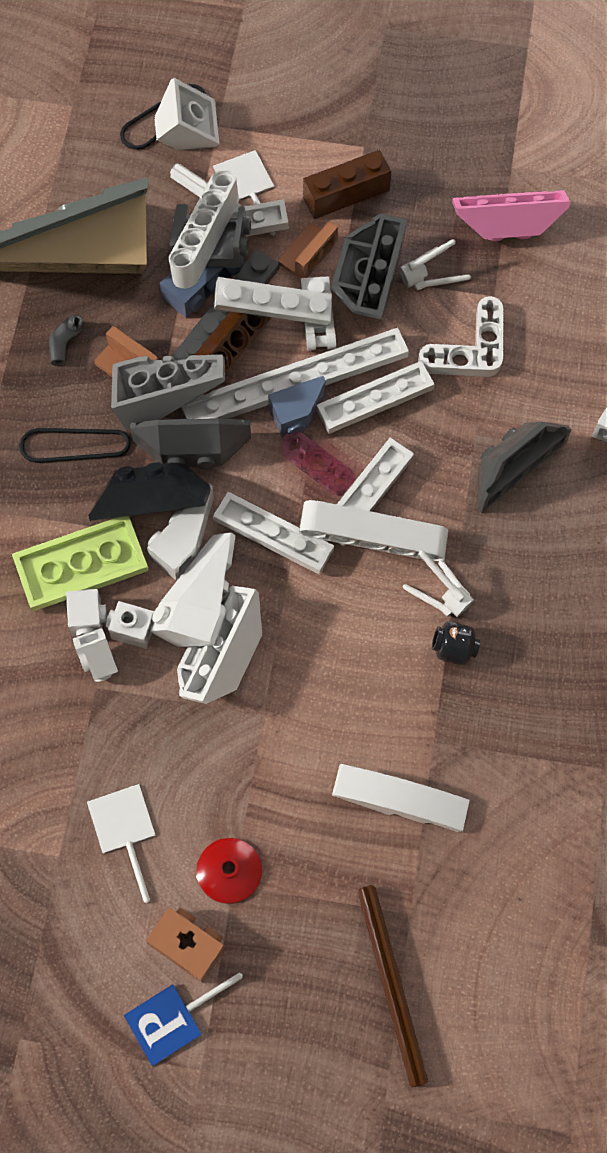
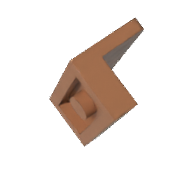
M328 221L320 229L313 223H309L278 259L280 266L300 279L307 278L337 243L338 226Z
M112 326L106 333L108 346L94 362L97 367L112 377L113 364L141 356H149L150 360L159 359L122 331Z

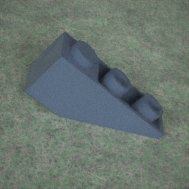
M205 267L198 282L186 289L176 287L170 273L159 283L161 298L187 318L193 311H199L204 305L205 300L212 293L215 294L218 277L229 278L232 275H236L242 267Z

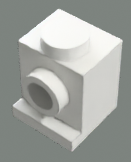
M102 628L73 638L84 672L90 670L94 681L101 682L107 680L113 673L118 672Z

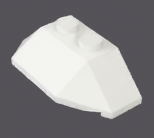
M231 586L228 592H226L227 594L222 597L221 605L226 607L225 616L215 644L187 647L179 663L177 673L180 697L207 704L237 690L262 637L259 592L256 589Z

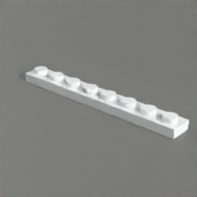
M395 328L213 390L209 394L200 395L181 406V410L185 419H229L269 405L268 394L323 375L326 380L325 385L407 358L409 351L399 329Z

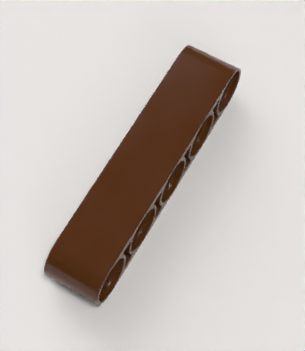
M230 311L194 355H223L225 358L226 374L272 317ZM214 388L205 392L202 395L209 394Z

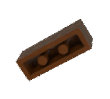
M377 150L303 178V199L313 218L317 219L390 191L392 171L381 151Z

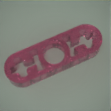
M296 431L290 434L287 433L283 437V456L332 494L344 496L355 482V475L349 467L303 433ZM290 443L293 445L300 443V450L295 448L291 451ZM314 458H322L327 465L321 470H315L309 463ZM332 467H334L333 475L330 473ZM335 477H337L338 479L346 477L347 485H345L344 483L339 484V486L336 485Z

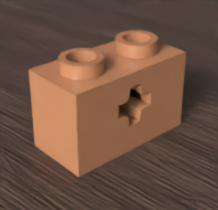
M168 907L145 941L154 950L203 983L225 950L224 945L220 943L223 937L208 926L203 931L194 925L193 922L196 918L179 907L177 911H174ZM193 935L194 948L187 946L182 950L181 937L189 938Z

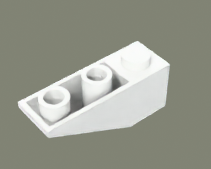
M209 484L211 492L205 506L185 508L183 511L178 510L170 518L169 525L162 532H156L148 542L149 558L175 580L183 574L199 553L214 500L213 486Z

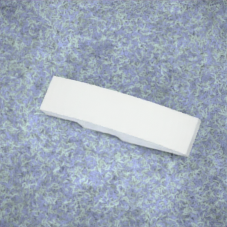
M344 764L339 765L332 793L334 797L387 815L396 814L422 824L432 823L455 832L463 831L469 805L468 799L435 788Z

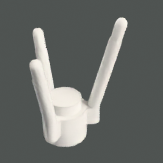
M452 239L440 247L436 246L417 259L400 266L399 274L404 285L407 288L414 286L415 290L418 291L425 287L470 280L471 275L467 274L424 281V277L428 276L424 263L453 246L456 241Z
M421 550L419 552L420 557L449 589L442 596L445 603L442 604L407 584L403 585V589L441 610L447 617L451 613L459 617L473 603L474 599L461 585L444 561H439L438 563L442 568L441 570Z

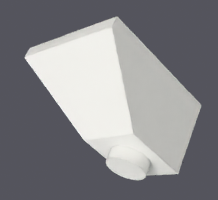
M176 78L170 80L155 115L157 141L176 150L217 147L220 143L215 99Z

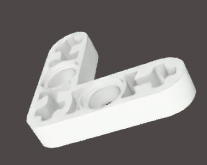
M489 296L481 299L478 303L476 312V346L427 344L421 348L418 362H423L429 374L491 377L498 374L503 361V304L496 297ZM488 307L492 308V322H487L488 312L486 308ZM485 331H491L496 334L497 339L493 342H488L482 338L481 334ZM487 351H492V366H487V362L485 361ZM428 355H434V363H429ZM444 355H448L447 364H443ZM456 355H463L467 358L468 363L464 366H458L454 364L452 358Z

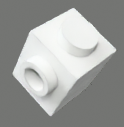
M98 589L66 592L68 628L72 637H78L100 628L103 629L102 623H106L108 615L106 604L101 605Z
M118 601L116 609L110 610L106 621V628H108L111 639L147 649L152 636L149 630L153 622L152 616L154 611Z

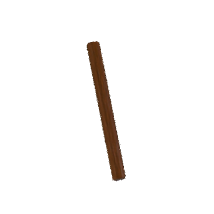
M374 885L364 886L358 890V895L409 1085L413 1088L427 1084L428 1078L376 888Z

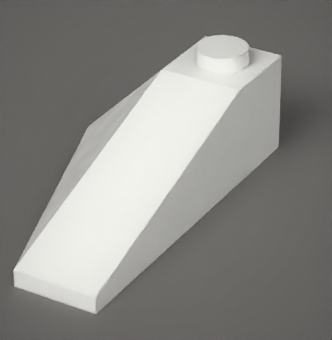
M231 532L212 535L159 603V606L153 613V622L149 632L176 647L215 644L225 616L226 607L221 605L222 594L228 592L229 582L225 581V573L232 565L236 535Z

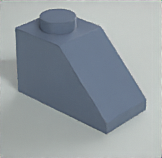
M324 375L268 394L269 410L281 437L287 435L296 436L309 428L316 414V405L321 403L325 395L326 380Z

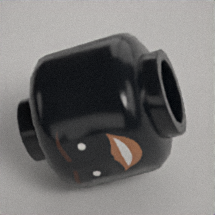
M447 621L442 627L438 626L436 628L432 641V650L436 651L437 658L442 661L465 665L471 657L476 658L480 647V640L475 639V630L471 626Z

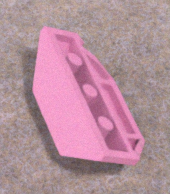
M564 190L457 197L452 200L456 214L482 238L491 241H501L509 237L529 239L532 236L541 235L570 207V200Z

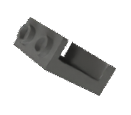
M188 204L176 205L169 244L170 252L173 250L190 218ZM239 206L237 218H230L206 267H242L243 255H248V238H246V235L251 234V217H246L245 206Z

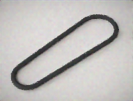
M188 84L189 86L198 89L200 92L205 94V91L201 86L196 84ZM161 101L122 127L120 137L124 145L132 149H143L157 140L155 135L142 145H132L126 141L124 133L130 125L157 109Z
M35 428L23 435L19 448L20 453L28 461L44 463L122 456L129 450L131 441L127 433L122 430ZM37 432L119 434L126 439L125 448L120 452L32 458L24 451V442L27 437Z

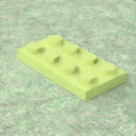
M129 516L117 517L12 554L32 612L67 600L66 592L99 589L149 571Z

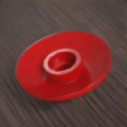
M223 838L211 843L202 852L197 863V879L201 889L211 899L224 904L238 903L250 897L257 889L262 876L261 861L255 849L245 841L236 838ZM226 863H232L235 866V871L232 874L223 872L222 869Z

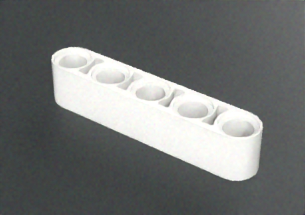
M220 170L211 176L169 255L172 280L176 287L186 289L198 282L238 204L236 175L232 171Z
M315 500L304 502L299 530L300 534L311 538L422 559L419 555V552L422 550L433 561H443L445 559L448 529L440 525Z

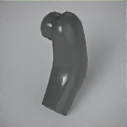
M71 315L51 333L48 340L51 365L62 366L66 363L67 343L81 333L84 327V320L81 316Z

